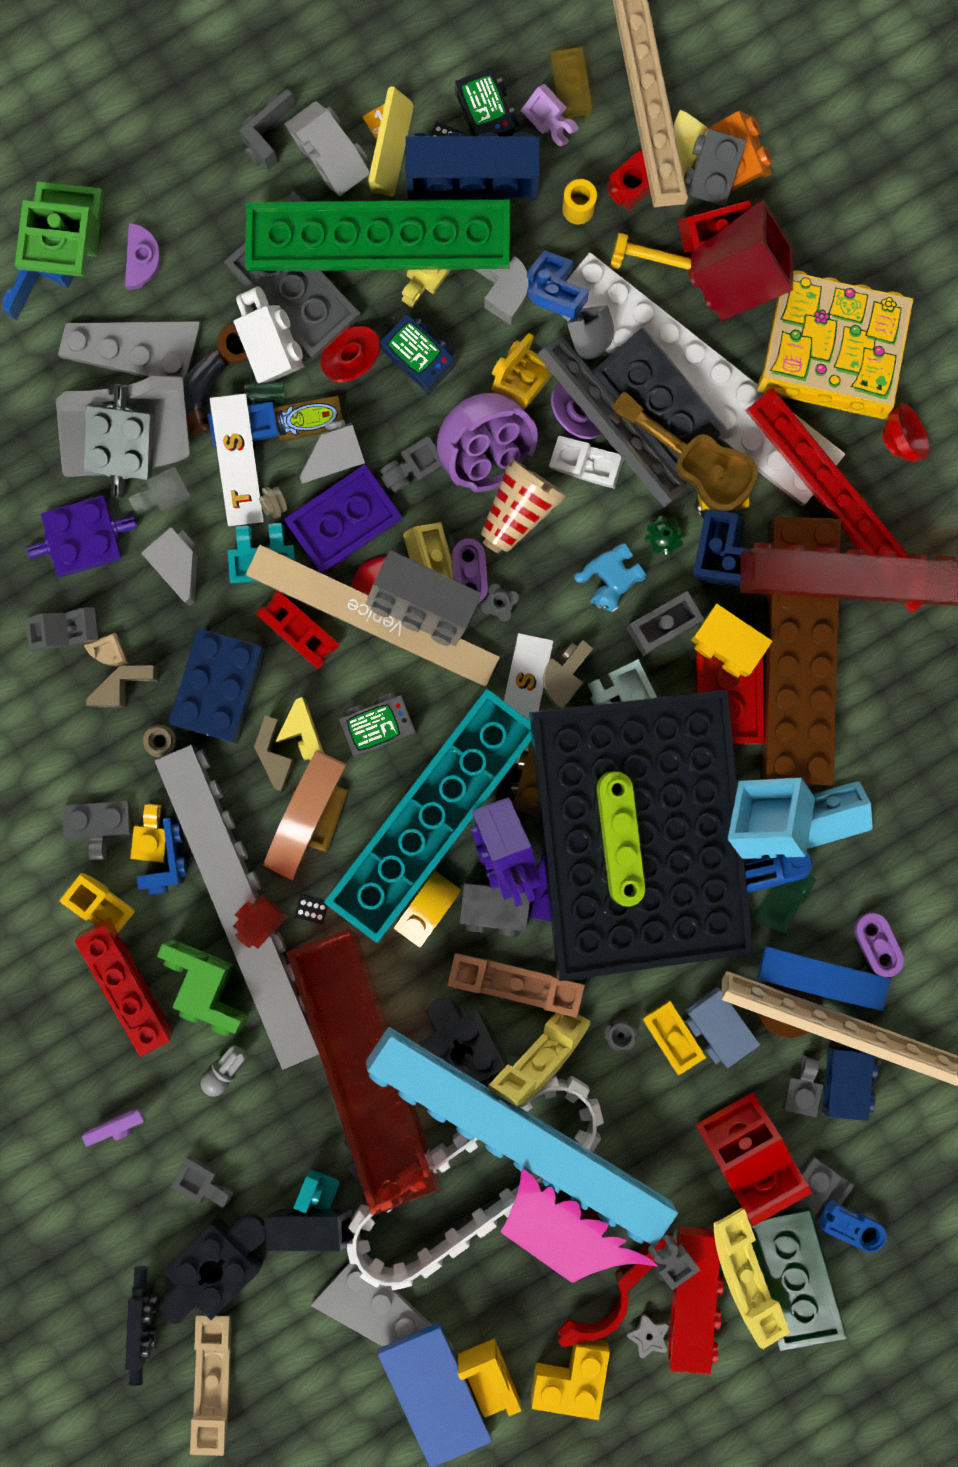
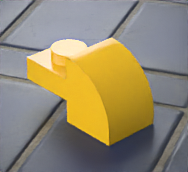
M434 871L393 929L418 947H421L457 898L461 889Z
M80 873L59 900V902L85 921L89 920L93 924L110 917L118 933L135 912V909L111 893L107 886L84 873Z

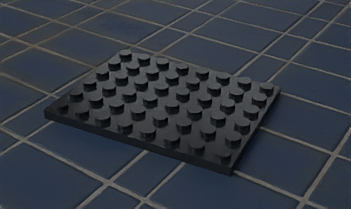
M727 690L529 712L557 979L559 981L753 954L744 859L741 858L728 840L737 783ZM611 771L627 775L632 782L645 894L638 904L630 907L622 906L615 902L610 896L597 783L602 775ZM615 783L612 786L613 795H618L621 792V785ZM628 884L624 888V894L628 896L633 892L632 884Z

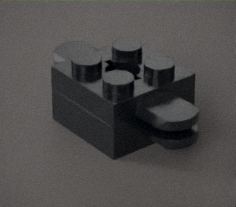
M446 997L435 999L430 1003L427 1009V1017L435 1033L420 1041L419 1045L476 1081L489 1087V1084L509 1062L487 1019L478 1010L463 1016L459 1006L453 1000Z
M254 1213L245 1214L230 1228L217 1215L170 1262L163 1273L174 1285L163 1296L159 1306L160 1313L166 1321L173 1324L184 1322L197 1308L212 1320L259 1273L264 1262L257 1256L254 1250L265 1238V1227L263 1225L265 1221L261 1216Z

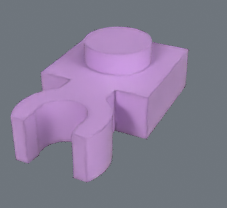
M545 84L537 87L521 109L522 113L542 134L551 131L552 139L558 146H563L569 142L563 134V128L569 134L577 132L579 129L572 119H565L562 116L567 107Z

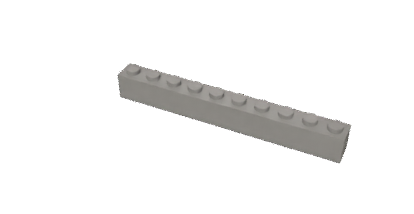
M190 745L154 760L282 1070L319 1055L322 1051L321 1044L325 1043L322 1032L318 1025L312 1026L308 1016L312 1012L306 995H300L295 985V983L299 982L297 972L292 963L287 965L282 952L286 951L285 943L279 932L274 934L270 925V921L274 920L267 902L261 903L257 893L258 890H261L260 883L254 871L248 872L244 860L248 859L246 849L241 841L236 842L231 830L236 828L230 812L228 810L223 811L219 799L223 798L217 781H211L206 769L210 768V763L204 750L198 751L197 746Z

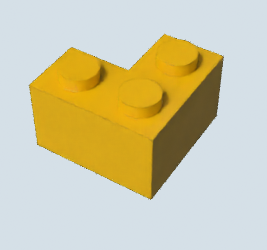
M596 1339L572 1345L569 1368L536 1363L531 1390L532 1409L599 1420L610 1354L607 1340Z

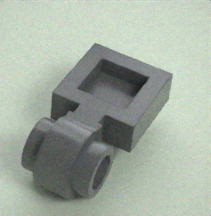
M427 436L401 452L405 464L399 465L398 461L395 460L380 471L383 474L381 479L387 489H392L394 493H397L411 483L408 479L411 473L417 482H420L443 468L438 457L436 446L431 438Z

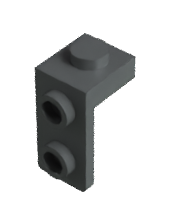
M289 89L285 90L282 94L277 93L268 100L266 107L257 115L252 114L246 118L241 126L242 128L239 130L242 141L247 147L244 150L247 156L255 165L261 163L268 171L278 161L274 150L261 135L295 107L294 96Z

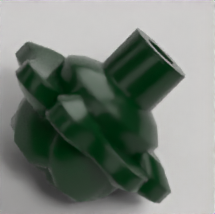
M659 516L656 522L647 525L646 530L649 534L646 535L645 542L651 545L655 554H659L662 551L664 555L669 556L674 549L680 548L683 545V541L680 538L684 536L685 531L678 526L675 518H670L667 521L666 517Z

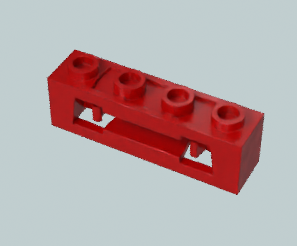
M110 917L81 931L74 942L139 1056L142 1057L170 1042L174 1030Z

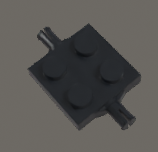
M147 1266L134 1267V1283L131 1291L133 1293L128 1300L125 1370H130L129 1385L131 1386L143 1385V1365L145 1360L150 1358L151 1350L156 1348L158 1329L153 1328V1315L158 1313L159 1294H154V1283H147Z

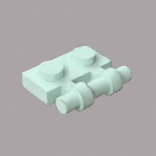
M639 660L609 673L608 676L613 687L604 690L599 679L588 684L593 695L591 700L594 705L611 703L610 699L616 696L619 697L620 701L657 697Z

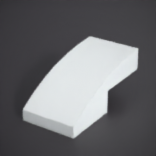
M558 436L549 468L615 489L624 459L618 453L591 447L586 442Z

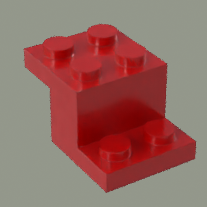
M753 1092L695 1124L753 1226L812 1193L806 1180L795 1165L782 1137Z

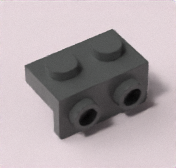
M712 129L705 130L704 135L698 134L692 154L697 155L694 167H688L684 175L687 196L725 207L746 140Z

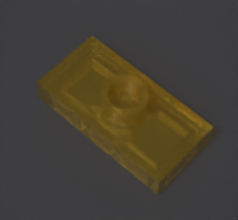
M578 47L550 52L556 97L567 107L562 116L570 118L592 114L583 48Z

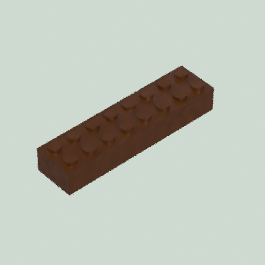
M774 517L768 523L767 555L771 560L766 581L765 636L772 640V643L764 653V743L761 744L760 780L802 778L806 785H833L841 519Z

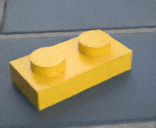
M670 1000L641 1017L678 1076L706 1058Z

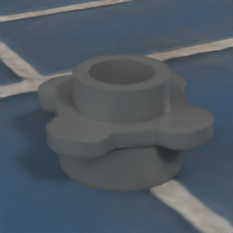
M499 584L490 585L488 588L489 595L487 600L481 604V610L486 615L492 614L498 617L500 621L506 622L512 616L510 611L513 605L519 600L518 594L515 591L508 592L501 589ZM497 600H502L503 604L498 606L496 602Z

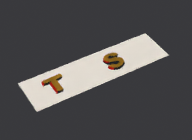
M246 394L210 398L228 526L264 522L262 507L259 501L260 493Z
M518 633L504 702L530 721L529 712L539 711L543 692V673L550 659L553 640ZM531 740V742L528 744V746L525 748V751H528V752H529V748H530V745L532 744V740ZM520 756L515 763H519Z

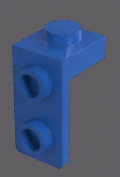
M17 270L18 278L13 288L10 287L4 295L3 311L10 318L17 320L39 275L66 288H69L74 276Z
M175 818L163 819L170 872L137 876L138 890L148 888L149 895L169 892L168 885L184 883L183 876H187L186 859L184 856L180 857L179 844L183 843L182 828L180 824H176Z

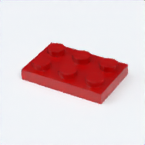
M695 650L696 693L727 690L733 744H763V656L750 675L746 677L740 675L737 678L722 668L724 663L715 656L709 659Z

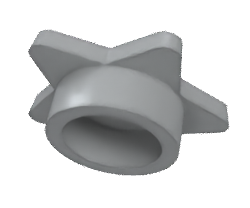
M642 1314L637 1328L627 1332V1337L638 1344L639 1357L645 1358L652 1351L667 1352V1346L663 1337L669 1329V1324L656 1323L647 1314ZM647 1334H652V1339H647Z

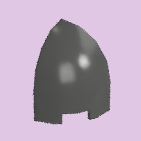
M608 305L582 308L574 320L570 319L567 324L575 349L582 359L591 360L600 356L612 343L614 325Z

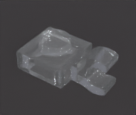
M173 467L147 480L146 483L150 490L130 497L129 501L137 514L146 511L156 504L161 512H164L190 499L191 496L178 471Z

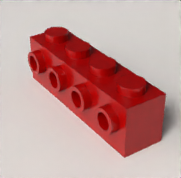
M677 1227L676 1246L679 1244L683 1245L700 1271L672 1290L667 1363L670 1371L711 1375L712 1363L717 1364L718 1343L714 1342V1329L719 1330L721 1325V1310L716 1308L717 1295L722 1296L724 1286L723 1275L719 1274L720 1260L716 1248L714 1230Z

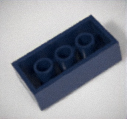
M425 132L406 136L405 176L408 199H537L539 185V137H532L529 133H516L512 137H499L498 134L491 132L482 133L479 136H466L458 132L449 133L446 136H433Z

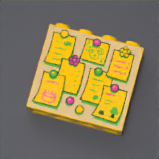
M794 270L793 291L781 295L777 299L764 369L759 379L757 391L766 393L769 389L773 388L780 397L885 420L895 403L913 298L904 297L898 292L886 293L872 290L866 285L854 286L840 283L835 278L827 277L822 279L813 277L803 271Z

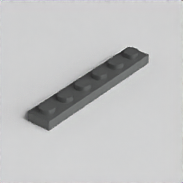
M562 335L545 346L537 354L546 368L555 376L566 392L585 412L589 420L595 424L610 445L615 448L629 465L630 469L636 473L663 507L687 488L686 484L672 470L635 423L631 424L613 411L612 405L616 400Z

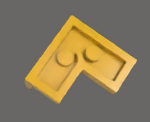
M495 1338L458 1354L457 1374L459 1379H468L484 1417L506 1409L508 1416L521 1412V1400Z

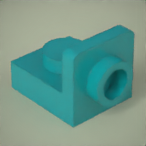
M309 1169L294 1209L303 1213L307 1212L309 1206L315 1209H330L340 1184L339 1180Z

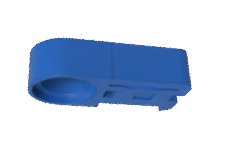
M835 1200L828 1202L818 1221V1225L826 1233L866 1252H876L886 1242V1231L876 1220L860 1212L858 1214L840 1206ZM869 1227H875V1238L871 1242H863V1232Z

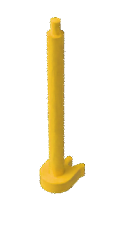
M618 232L609 267L619 270L624 254L688 270L691 268V258L628 243V234Z

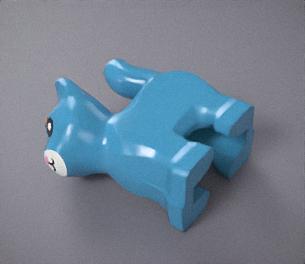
M625 543L616 546L612 551L602 553L589 562L582 572L576 573L574 576L576 582L583 583L596 573L606 584V586L597 589L590 600V604H595L599 609L610 612L619 608L620 596L627 592L634 583L645 579L646 574L638 563L629 569L623 565V560L633 557Z

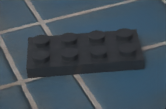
M645 327L637 331L592 371L615 400L623 392L628 393L644 409L643 413L687 445L698 435H708L716 440L728 430ZM635 423L676 473L677 461L680 456Z

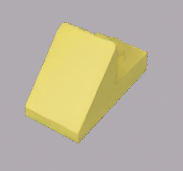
M301 697L295 700L276 742L280 743L301 735L303 740L299 741L298 745L304 761L308 759L311 761L316 750L323 753L324 751L306 699Z

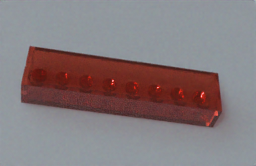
M346 929L288 951L287 956L371 1215L381 1214L408 1204L410 1201H416L443 1191L415 1105L402 1099L398 1095L399 1090L389 1084L386 1087H382L375 1083L369 1077L370 1073L367 1071L366 1060L387 1030L388 1024L358 934L351 929Z

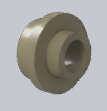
M265 487L262 489L263 496L259 497V501L266 515L271 514L274 519L280 518L281 513L287 511V505L278 487L272 489Z
M165 725L150 727L143 737L145 750L154 757L161 758L171 754L177 743L174 731ZM163 735L166 738V743L163 747L159 748L155 744V739L157 736Z

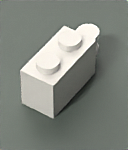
M259 286L237 295L236 300L242 317L233 322L257 382H272L304 368L301 360L303 358L302 350L299 344L293 340L289 329V317L281 309L280 305H269L263 290ZM255 303L258 310L253 311L251 304Z

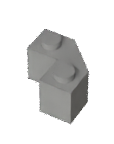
M315 101L287 121L285 126L300 151L312 160L327 187L338 196H341L370 174L364 163L368 158L358 143L353 144L339 126L340 120L332 108H324Z

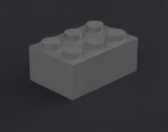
M389 550L372 586L366 604L371 606V610L382 617H389L390 615L400 620L401 624L409 630L416 632L422 630L432 635L431 638L441 645L449 646L451 644L456 646L469 624L482 593Z

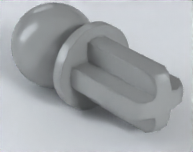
M231 1046L220 1060L213 1062L212 1070L207 1071L202 1076L200 1085L206 1095L212 1097L221 1095L227 1087V1082H232L235 1079V1072L246 1059L245 1050L242 1047Z

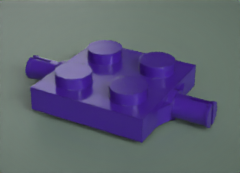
M103 495L41 513L45 529V541L27 545L26 550L30 559L49 554L53 560L56 575L61 578L123 560L119 547V533L137 529L138 525L134 515L115 520L110 514L107 499Z

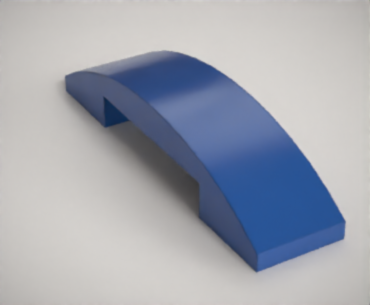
M767 946L764 948L757 979L882 1011L891 978L819 961Z

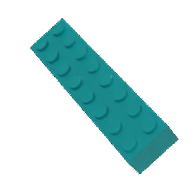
M486 689L324 903L378 943L473 818L471 811L481 808L531 742L530 721Z

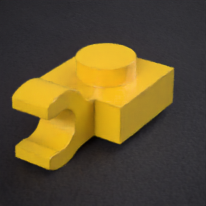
M145 804L143 814L144 826H134L130 859L166 862L167 848L164 828H159L162 805Z

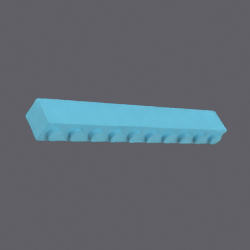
M390 1027L387 1028L366 1060L367 1071L370 1073L369 1077L375 1083L382 1087H386L389 1084L399 1090L398 1095L412 1105H416L418 1102L427 1107V1112L434 1119L442 1123L448 1120L457 1126L456 1130L465 1138L474 1140L476 1137L486 1143L485 1148L499 1158L505 1155L512 1159L514 1166L520 1171L524 1169L530 1174L533 1172L543 1178L542 1182L545 1186L552 1187L554 1192L557 1193L563 1190L571 1195L570 1199L577 1201L580 1208L584 1210L590 1207L599 1212V1218L612 1227H615L616 1224L626 1229L627 1235L640 1244L646 1241L656 1247L678 1214L670 1199L519 1106L516 1107L491 1092L485 1085Z

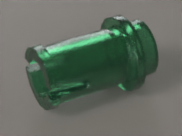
M251 379V383H244V394H246L247 403H251V406L255 405V403L268 402L284 404V382L255 383V380Z

